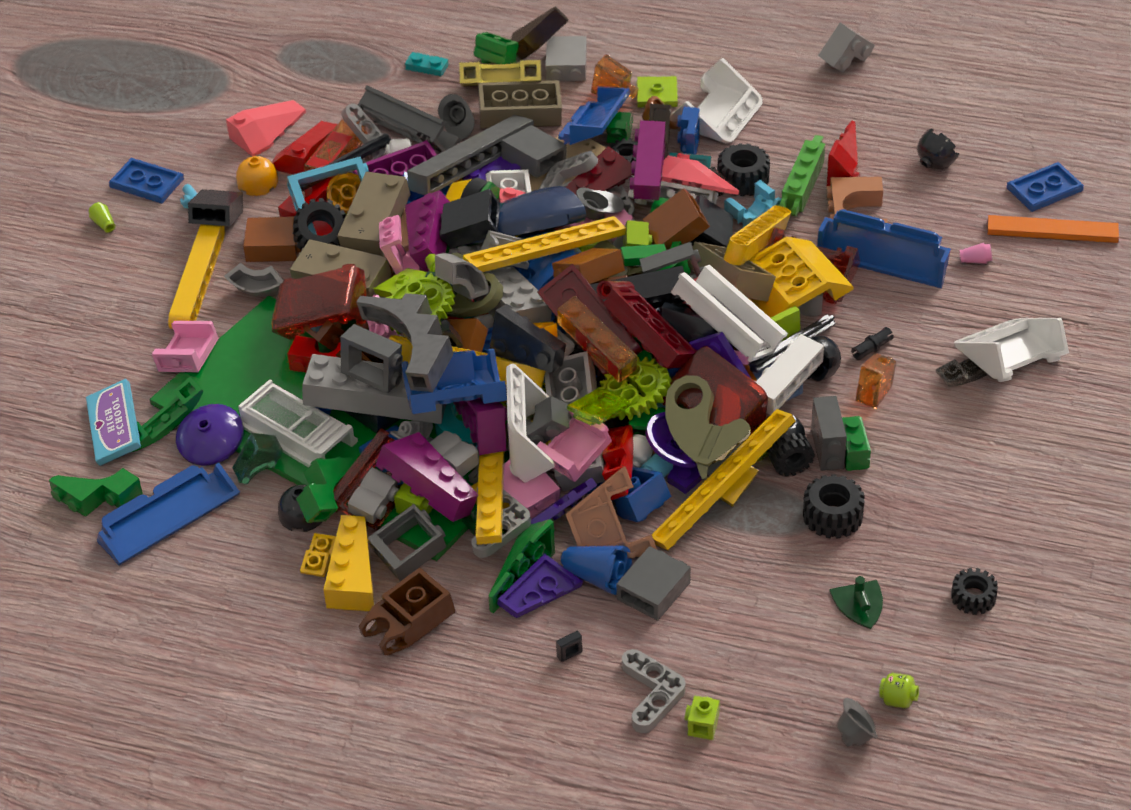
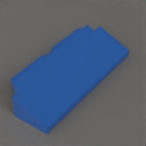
M598 86L597 102L588 101L586 105L580 106L571 117V122H568L559 133L558 139L564 140V145L567 143L572 145L602 134L630 95V89Z
M844 209L837 211L833 219L825 217L818 230L817 248L828 260L941 289L944 284L951 248L940 246L942 237L936 232L900 223L889 224L880 218Z
M220 463L215 464L213 473L209 475L203 467L198 468L192 465L155 486L153 496L148 498L147 495H139L103 516L101 521L102 531L98 532L97 542L120 566L240 495V491Z

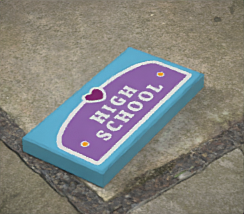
M127 379L86 397L95 460L99 466L141 447L131 387Z

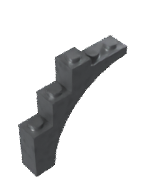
M405 293L402 299L360 296L357 300V305L363 320L375 321L390 326L402 333L411 342L413 347L412 355L405 372L411 390L433 392L454 353L449 336L442 335L438 316L431 315L432 312L427 295Z

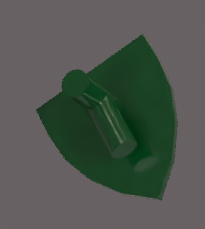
M857 576L855 584L829 589L837 608L856 624L872 629L879 620L883 607V596L877 579L865 582L863 576Z

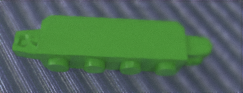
M815 135L812 141H804L782 190V199L779 206L791 210V216H797L798 212H803L823 167L825 158V144L822 142L823 136Z

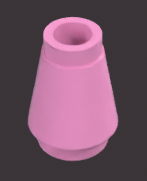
M983 242L960 250L961 263L987 264L988 261H992L990 244H984Z

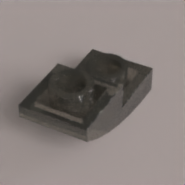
M969 358L960 363L954 359L936 369V373L948 386L967 384L988 375Z

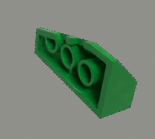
M549 519L531 524L518 535L488 595L489 611L494 614L500 608L497 605L498 598L544 554L550 558L555 554L554 521Z

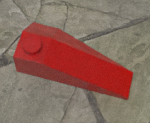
M851 120L844 133L840 134V140H836L828 156L827 186H830L831 177H860V173L857 172L858 158L855 121Z
M320 121L277 153L272 161L276 171L294 175L312 170L313 166L306 163L333 131H339L340 125ZM328 141L318 151V153L316 154L317 156L315 157L320 158L322 156L323 152L328 147Z

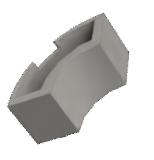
M448 253L435 255V276L452 284L455 292L469 299L488 294V285L483 272L478 270L472 263Z
M240 263L224 275L238 290L254 297L275 296L290 288L272 266L263 270H252Z

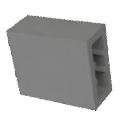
M552 36L547 41L546 81H586V36Z

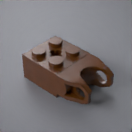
M418 568L384 593L382 600L370 609L358 627L363 637L375 636L386 632L379 644L381 653L386 656L407 649L456 611L450 592L423 569ZM371 621H375L371 628L366 630L367 625ZM395 639L393 645L389 648H386L387 644L391 640Z

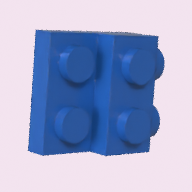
M684 107L682 115H678L677 127H681V131H678L677 143H681L682 153L697 155L700 141V108Z

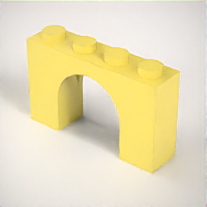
M525 60L514 64L459 63L460 84L462 86H478V83L541 81L540 60Z

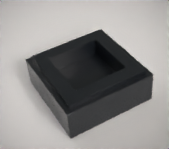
M578 630L556 641V655L560 662H564L583 652L582 635Z

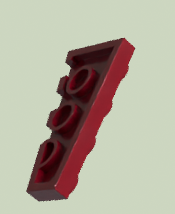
M608 146L597 156L598 163L590 171L577 175L566 188L575 195L576 191L583 187L608 192L611 188L619 187L625 183V180L635 176V174H631L632 163Z

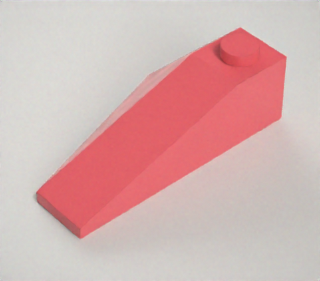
M294 100L242 110L226 119L229 139L252 157L269 149L273 145V141L277 137H281L288 126H293L306 113V110Z
M677 153V157L667 156L664 160L661 181L739 195L738 189L699 161L689 159L690 155Z

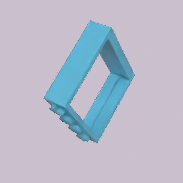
M360 156L287 176V187L295 210L297 211L298 208L302 209V204L305 203L300 185L357 170L360 181H362L365 172H369L367 164L362 162ZM312 222L308 225V229L317 235Z

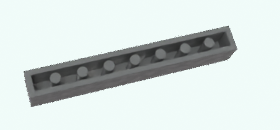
M513 115L407 170L409 190L422 195L434 193L502 156V140L531 125L534 126L533 120Z

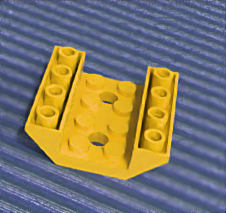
M785 237L749 259L776 276L768 302L748 298L770 318L794 306L799 307L825 291L834 300H837L854 290L851 283L809 240Z

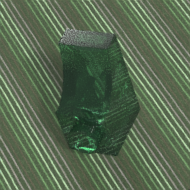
M250 434L232 467L240 483L248 484L259 472L275 467L283 452L277 437L268 434Z

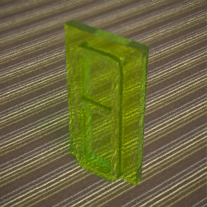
M599 387L569 404L566 410L574 413L573 417L588 425H600L630 407L632 401Z

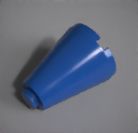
M570 546L567 550L563 551L561 564H563V568L609 594L617 595L616 584L632 567V559L627 557V552H631L625 546Z

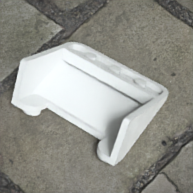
M721 58L701 78V89L709 94L698 106L700 108V135L729 144L737 137L762 105L761 95L724 58ZM686 101L671 114L670 120L677 123L678 115H682L683 108L694 106Z
M1062 318L1013 319L954 342L958 350L993 379H998V382L1011 380L1012 370L1042 358H1046L1047 362L1061 360L1060 356L1069 353Z
M510 364L506 367L510 449L509 467L514 476H518L526 483L555 467V462L526 436L527 417L535 413V406L550 396L518 366Z

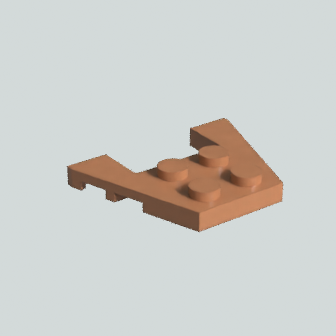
M626 466L618 470L566 513L577 546H625L631 552H627L628 558L640 557L649 546L657 549L652 534L629 543L626 541L610 499L614 494L633 488Z

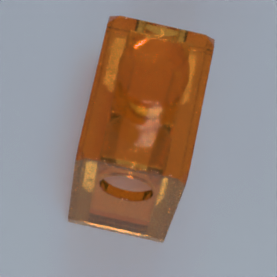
M606 54L595 65L591 93L597 95L598 86L630 89L629 97L635 98L639 88L630 84L632 72Z
M875 353L862 364L855 401L875 409L879 406L893 384L896 361L893 358Z

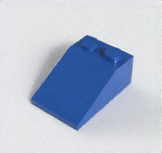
M633 467L631 477L633 488L629 489L628 495L611 501L615 502L618 516L626 520L640 522L645 520L647 515L653 510L663 506L664 502L672 496L662 472ZM604 482L597 483V486L587 492V494L593 492Z

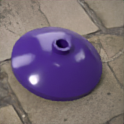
M208 404L201 406L189 413L180 423L176 432L177 449L185 460L195 465L207 466L220 463L230 457L240 446L244 435L243 422L238 413L226 405Z
M665 412L654 415L646 426V438L653 451L660 458L675 466L685 468L697 467V464L680 449L674 440Z

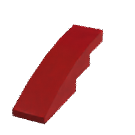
M630 424L609 433L612 442L602 453L606 462L602 473L605 481L625 466L630 479L632 477L634 445L633 428ZM629 489L612 495L610 499L614 500L628 495Z

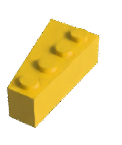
M341 515L323 589L326 608L370 611L374 606L365 516Z

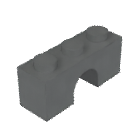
M550 396L535 406L533 422L526 419V436L536 446L540 441L546 443L570 428L568 403ZM507 423V424L505 425V429H506V451H509V452H510V449H509L508 423Z

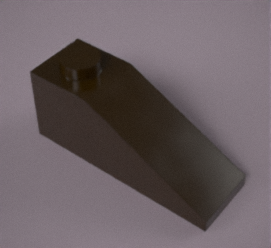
M555 6L512 33L511 40L519 44L518 52L516 53L517 57L522 61L535 53L569 19Z

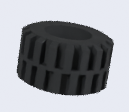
M742 143L731 145L729 148L723 149V152L719 154L717 175L738 189L740 196H752L755 193V183L762 180L766 185L769 184V155L765 153L764 149H759V146L756 145L752 146L751 144Z
M319 198L318 202H315V199H311L310 204L303 203L302 209L298 208L293 220L294 242H297V247L299 249L304 248L309 239L340 246L337 235L345 220L346 214L344 210L340 211V206L338 204L334 206L333 201L329 199L328 202H324V198ZM315 221H324L333 230L327 235L318 236L308 229V225Z
M831 474L830 477L824 475L821 476V479L816 478L812 481V484L809 483L804 492L803 517L805 525H808V529L816 531V534L819 536L825 535V538L830 539L831 537L838 539L842 535L847 537L851 535V532L855 533L858 530V526L862 524L865 495L861 491L860 485H855L854 480H847L846 476L841 475V477H837L836 474Z

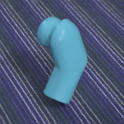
M190 184L184 185L182 191L185 193L183 195L185 199H180L183 207L187 209L188 202L198 194Z

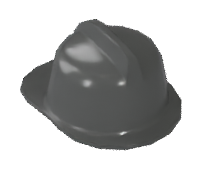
M457 94L445 96L439 103L438 115L446 123V131L463 140L472 133L474 128V117L470 106Z
M584 187L576 191V196L584 205L586 218L597 220L605 213H619L624 209L622 199L611 192Z
M844 698V711L837 722V728L842 733L844 744L847 747L853 744L862 746L872 738L877 739L875 724L869 713L858 702L851 698Z

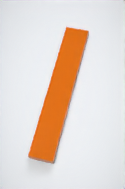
M988 215L987 235L1118 243L1119 225L1118 223Z

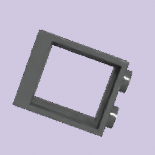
M691 242L640 259L643 274L654 272L687 259L691 260L695 274L690 276L692 279L697 278L704 266L699 267L698 263L702 262L698 249L693 250Z
M355 324L341 336V373L386 393H389L395 386L401 383L403 377L401 373L403 361L401 344ZM362 351L383 359V370L363 362Z
M414 504L367 538L374 553L399 581L406 578L446 548L443 539L446 536L439 525L434 526L428 513L424 509L420 511ZM418 524L431 539L400 561L388 548V545Z

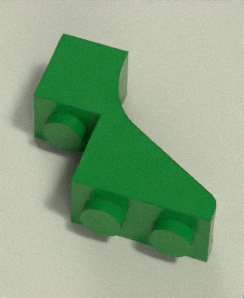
M352 457L317 458L304 471L309 485L303 488V492L296 499L307 523L326 521L338 509L334 499V486L355 465Z
M124 468L103 479L60 475L49 479L52 497L58 502L62 501L68 505L70 510L75 513L78 512L84 517L88 516L105 501L110 506L119 508L143 494L139 478Z

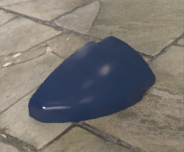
M553 186L530 191L500 203L498 233L518 236L583 222L586 219V210L579 198L566 187ZM485 238L469 244H465V246L484 242Z

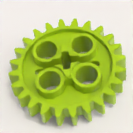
M421 273L417 279L413 275L411 281L404 279L403 285L396 284V291H389L392 296L385 297L402 299L405 293L427 295L432 312L431 315L438 316L440 325V319H447L446 312H452L451 305L455 304L453 300L455 295L450 283L436 276L434 277L432 273L427 277ZM390 327L391 331L395 330L398 335L400 334L399 331Z
M637 357L633 363L628 359L626 365L619 364L618 381L610 374L604 375L606 380L599 382L601 387L597 388L599 393L597 398L602 410H605L607 415L611 414L612 418L619 416L620 420H623L625 416H628L629 420H632L636 414L638 418H641L642 412L650 414V408L658 409L656 404L664 403L663 397L667 395V390L671 386V378L667 369L660 366L656 359H652L649 362L648 357H645L641 362L639 357Z

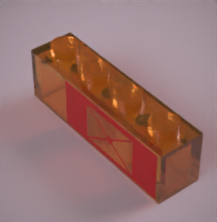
M343 118L304 164L305 171L323 167L362 146L361 140L344 122ZM362 125V132L364 134H368L366 132V126Z
M573 296L557 309V323L619 383L637 370V355L576 296Z

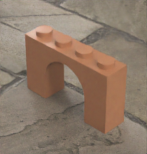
M831 177L830 186L826 187V197L830 199L828 200V213H832L829 215V218L833 219L836 212L840 209L881 207L883 201L882 177Z

